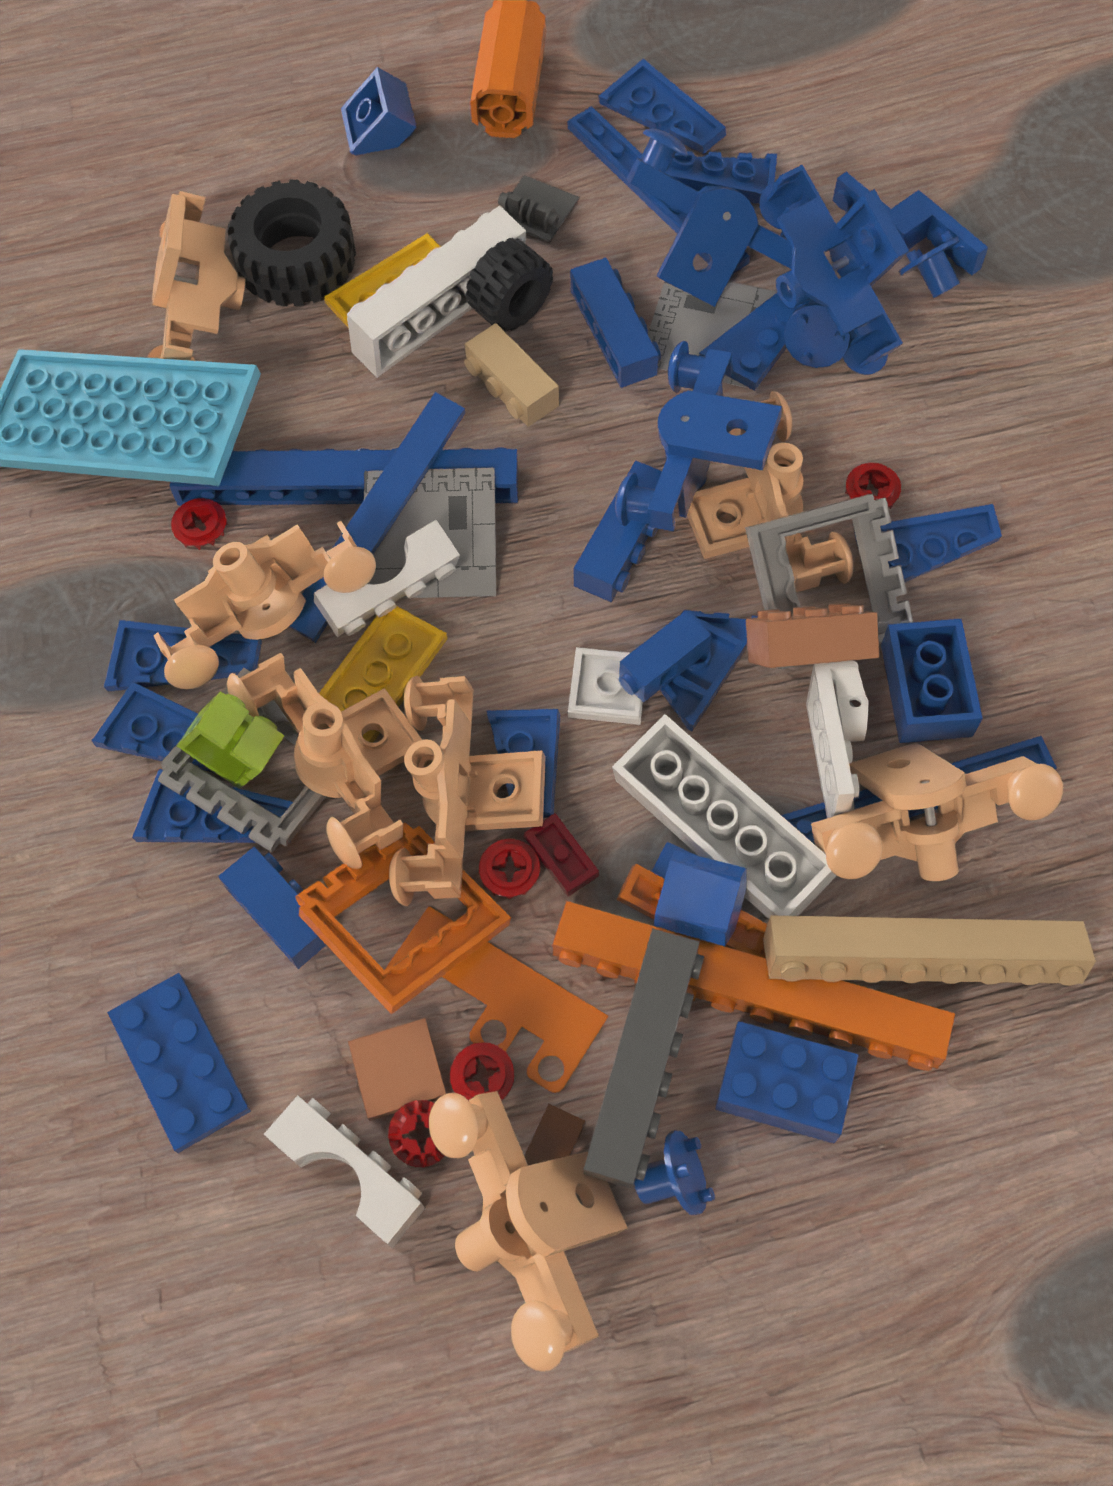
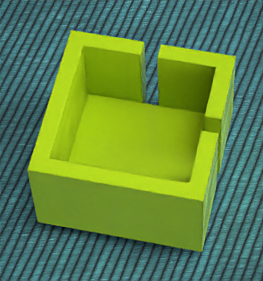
M220 691L198 713L177 744V747L240 789L262 772L285 735L277 730V726L271 720L263 716L252 717L249 715V710L245 708V704L239 698Z

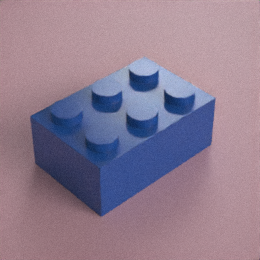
M962 618L888 624L881 643V649L899 743L973 737L983 717Z
M738 1021L733 1034L715 1110L835 1144L842 1134L859 1054Z

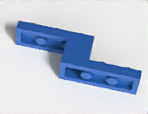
M846 171L837 177L833 201L841 210L848 212L869 190ZM917 190L892 209L883 203L908 249H911L925 238L929 239L935 247L943 244L940 235L949 230L952 238L958 237L960 242L944 253L971 276L981 269L988 246L920 190Z

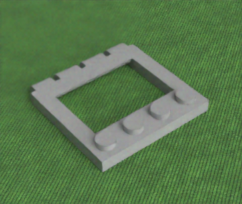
M867 494L745 527L764 610L779 609L780 611H791V614H793V608L801 607L795 588L792 567L788 558L785 537L852 519L872 611L877 612L879 642H882L888 624L913 622L909 600L898 602L896 600L897 596L907 593L901 565L889 567L888 561L899 558L893 529L881 532L880 528L882 525L891 523L886 498L874 500L873 494ZM794 666L778 667V669L783 670Z
M243 668L237 676L240 678L250 673V671ZM227 687L223 691L224 694H228ZM274 700L257 709L259 716L271 720L277 726V730L285 735L284 739L294 745L296 744L298 733ZM177 745L161 762L163 772L158 778L161 784L179 795H183L191 787L186 799L211 815L221 806L222 809L219 811L217 818L241 834H245L251 826H254L249 834V839L270 852H273L280 843L287 847L326 798V796L316 793L306 786L280 818L192 763L194 758L178 748Z

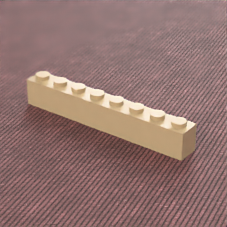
M770 915L763 937L769 979H784L786 981H798L801 979L825 980L827 982L864 980L869 983L879 981H904L906 983L941 981L947 984L959 982L997 984L1005 982L1022 983L1025 985L1061 983L1062 985L1071 986L1083 984L1096 962L1084 921Z

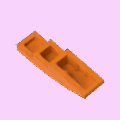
M635 864L632 866L616 900L654 919L665 879ZM741 910L736 929L725 947L766 958L763 937L767 923Z

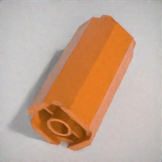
M495 0L492 3V7L485 13L470 106L472 122L479 126V122L486 127L485 132L491 137L516 138L521 135L524 127L527 126V129L533 126L546 40V16L540 12V6L535 1Z

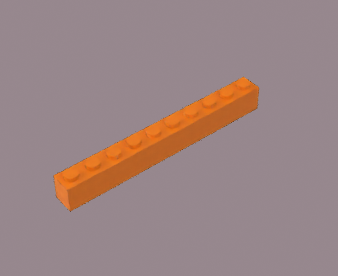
M566 901L552 944L553 956L559 957L558 960L565 965L581 967V964L596 968V972L602 976L617 979L621 975L635 979L634 983L637 984L653 928L700 942L697 954L704 956L698 980L690 978L687 993L694 994L693 1001L696 998L709 1001L713 1008L723 1012L731 1013L736 1009L750 1013V1018L760 1023L772 1024L773 1021L789 1025L791 1031L801 1035L810 1036L814 1032L828 1036V1041L838 1046L851 1047L852 1044L868 1048L869 1054L879 1058L891 1059L892 1056L906 1059L909 1066L919 1070L930 1071L932 1067L938 1069L946 1060L955 1013L842 980L827 982L825 980L801 979L798 981L769 979L766 958Z

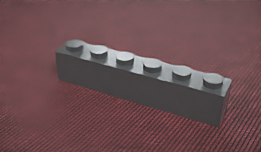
M652 928L583 1169L584 1175L633 1189L635 1179L644 1181L650 1155L643 1154L647 1137L655 1139L662 1114L655 1113L654 1109L658 1096L667 1097L672 1073L665 1072L669 1056L675 1058L678 1056L683 1034L676 1032L680 1017L688 1019L694 994L687 993L690 978L699 979L704 956L697 954L699 941Z

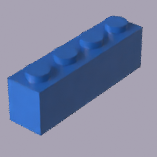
M606 257L570 269V291L620 388L657 376L658 361L661 360L659 346L656 341L651 342L644 318L637 316L631 294L629 292L625 293L622 288V280L616 268L612 269Z
M635 460L628 474H637L639 487L655 489L662 471ZM616 495L573 568L574 587L611 603L617 592H623L627 587L631 575L629 570L633 563L638 565L642 560L646 549L644 543L648 536L653 538L658 531L657 528H652L647 523L630 520L627 526L621 525L615 511Z

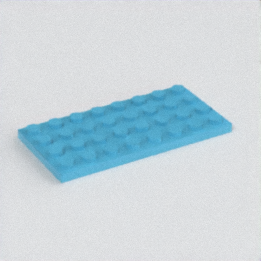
M18 349L0 389V467L219 486L261 373L257 365Z

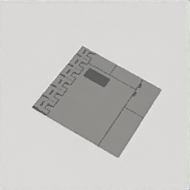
M664 281L648 332L651 342L656 341L661 352L658 369L668 371L671 354L674 348L682 341L688 342L689 354L699 355V352L775 295L777 291L728 281L714 307ZM724 375L723 383L746 387Z
M494 468L429 469L373 554L376 560V570L372 579L367 584H382L395 578L406 564L404 551L406 537L437 520L460 554L457 565H455L456 570L441 581H438L435 577L425 584L426 589L413 598L496 596ZM383 470L364 471V499Z

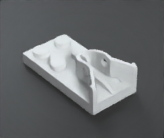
M853 660L814 664L806 701L827 818L854 810L853 799L859 796L857 774H851L849 766L853 759L851 742L865 740L869 701L858 670L859 665ZM857 700L861 706L855 707L850 701Z

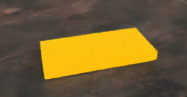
M426 233L324 297L325 303L348 327L347 313L350 312L355 304L367 300L382 285L391 283L401 276L406 268L412 265L415 266L425 259L433 249L440 248L441 246Z
M396 606L386 615L374 618L319 694L329 703L337 706L342 712L385 688L399 707L404 700V691L408 681L414 676L421 677L447 641V633ZM376 730L367 731L363 738L373 743L380 732Z

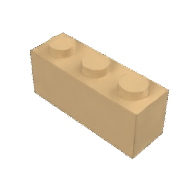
M497 323L465 343V365L468 371L474 377L479 376L483 380L490 394L495 398L499 397L506 404L509 413L515 419L520 418L529 427L559 407V385Z

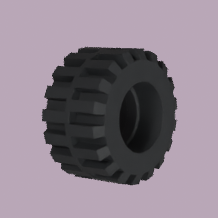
M508 238L505 242L502 240L495 247L487 250L486 254L478 260L466 285V299L469 306L491 325L497 323L505 332L516 330L520 325L523 326L529 319L533 318L543 306L545 299L550 293V286L553 283V269L547 261L518 238Z

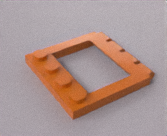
M405 822L403 823L402 838L381 850L374 844L359 853L362 863L361 868L354 869L343 863L323 877L324 883L328 888L320 881H316L295 896L297 903L300 905L299 916L391 1015L507 928L511 921V917L462 869L461 898L458 899L468 908L467 912L455 921H450L424 944L420 943L394 966L391 965L384 970L334 917L389 880L390 863L397 850L406 848L411 856L427 855L428 844H435V841L420 826L412 829Z

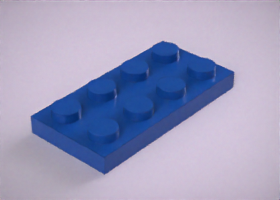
M180 973L173 975L107 1012L175 1152H182L251 1112Z

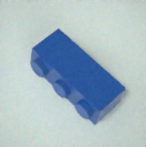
M253 847L221 873L218 878L226 890L295 967L299 969L324 948L326 944L299 916L300 905L297 903L295 896L303 891L301 886L294 879L287 883L279 874L283 868L269 852L263 856Z

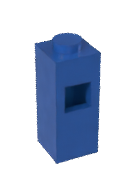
M687 610L620 661L619 682L629 695L633 696L635 694L644 703L709 652L711 634Z

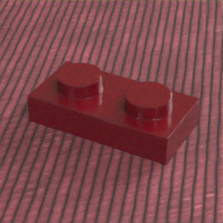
M556 813L543 820V826L532 827L524 833L525 840L534 849L539 859L567 897L599 877V870Z

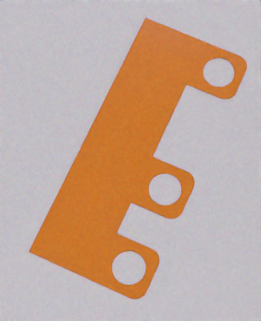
M428 906L386 968L391 965L394 966L406 957L408 952L420 943L424 944L436 935L438 930L450 921L453 922V920ZM489 942L485 943L442 976L487 1005L470 1031L469 1037L472 1043L484 1042L481 1037V1029L490 1020H498L506 1027V1037L502 1043L497 1045L505 1052L521 1027L544 1040L527 1067V1076L552 1093H558L563 1090L609 1017ZM547 1056L558 1057L564 1065L563 1075L553 1082L544 1080L538 1072L540 1061Z

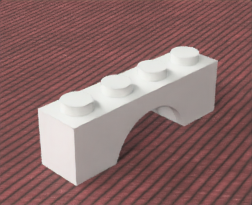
M437 520L406 537L404 545L406 564L402 571L392 580L376 585L366 584L361 589L350 593L336 592L327 585L314 592V603L337 637L345 632L348 636L355 634L366 625V619L375 614L378 617L386 615L396 607L395 602L404 596L411 599L419 595L426 589L425 584L435 577L438 581H441L456 570L455 565H457L460 554Z
M297 1095L264 1135L299 1167L321 1159H335L350 1165L357 1173L361 1186V1199L356 1216L393 1249L425 1210L423 1204L418 1200L423 1193L405 1177L399 1183L387 1173L391 1165L375 1151H372L368 1156L356 1146L361 1140L344 1124L338 1130L326 1120L330 1113L314 1098L306 1103Z

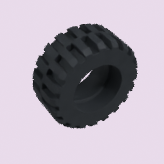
M289 180V183L276 181L272 182L270 187L264 188V186L255 189L254 195L250 196L248 194L241 201V207H236L231 215L232 220L228 223V243L237 274L245 278V287L252 294H258L260 299L268 303L273 300L278 306L287 307V304H294L295 307L304 306L305 302L312 301L314 304L322 301L324 295H328L338 289L337 286H342L349 278V273L352 272L355 265L354 257L356 256L348 211L345 210L343 202L323 186L319 189L316 183L309 181L306 184L300 183L299 180ZM293 236L314 238L308 245L296 250L278 251L271 249L273 245L285 238Z

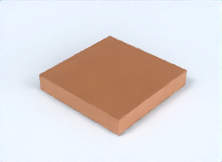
M425 1018L348 1041L369 1121L395 1114L402 1106L416 1100L434 1102L446 1094Z

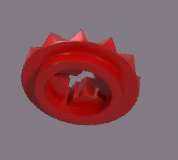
M864 463L855 467L846 479L845 494H848L850 499L872 494L871 490H866L870 479L874 488L879 489L877 496H874V500L886 498L888 508L891 509L901 493V482L898 475L891 468L879 463Z
M205 498L185 502L175 511L171 520V528L176 540L182 542L186 548L188 546H195L199 550L202 545L211 544L214 546L215 540L218 537H224V529L228 525L223 508L217 502ZM194 517L205 523L206 530L202 531L195 527Z
M503 839L490 845L481 856L479 862L480 878L483 886H486L494 896L500 895L511 899L514 896L526 895L528 890L537 884L540 862L534 849L527 843L517 839ZM508 856H511L515 868H521L520 871L514 872L511 882H508L505 872L499 871V868L506 867Z
M486 1042L471 1044L461 1050L452 1063L450 1070L452 1089L455 1093L464 1096L468 1101L478 1094L497 1091L502 1101L507 1098L514 1084V1065L508 1054L497 1045ZM480 1059L481 1064L484 1065L487 1071L500 1070L488 1078L489 1091H486L479 1081L472 1082L471 1080L466 1082L477 1074L476 1067H478L476 1060Z
M427 1100L409 1102L402 1106L390 1121L388 1130L390 1147L394 1155L406 1165L425 1168L438 1163L446 1156L438 1150L431 1136L426 1139V1145H424L425 1152H421L417 1139L403 1138V1134L416 1129L417 1115H421V1121H424L425 1128L429 1129V1117L434 1102Z

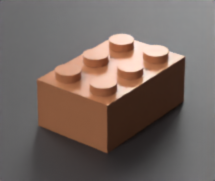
M851 603L829 604V611H827V608H815V606L793 608V614H791V611H780L779 609L757 611V618H746L748 662L768 668L879 658L877 612L864 611V605H851Z

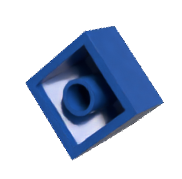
M379 67L370 74L341 107L350 153L354 155L398 148L417 128L406 83Z

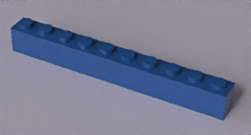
M498 447L494 449L461 448L441 450L430 469L494 468L495 503H518L517 449ZM365 448L358 450L324 449L322 451H303L300 449H291L289 451H268L264 449L255 451L232 450L219 486L170 482L169 487L178 506L198 498L210 499L219 505L362 504L364 501V471L384 470L398 448L391 450H370Z

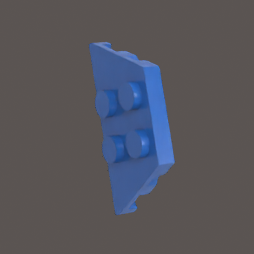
M687 610L711 634L709 652L660 689V691L688 730H694L746 650V619L729 618V613L715 612L713 614H704L701 611Z

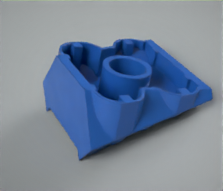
M675 850L669 862L656 908L654 926L725 946L736 929L747 889V868Z

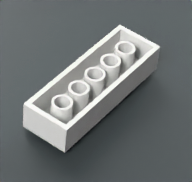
M499 205L490 213L486 212L481 215L477 222L466 230L458 231L449 242L440 248L433 249L425 259L415 266H409L403 271L401 276L389 284L382 285L374 295L364 302H358L351 308L350 312L347 313L352 353L378 378L473 309L469 306L465 293L467 292L466 285L470 279V274L477 265L478 260L486 254L487 250L495 247L502 240L505 242L508 238H518L525 243L526 230Z
M665 714L612 766L616 782L698 856L747 868V889L744 897L768 919L770 915L799 916L836 877L830 870L826 861V854Z

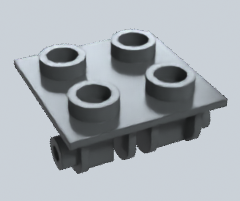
M524 175L513 192L508 191L507 193L502 192L500 194L498 204L526 230L527 234L550 243L579 200V197Z

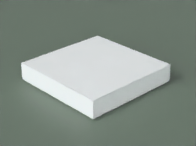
M576 647L568 718L641 724L643 702L635 694L633 696L629 695L619 682L620 661L630 654L629 652Z

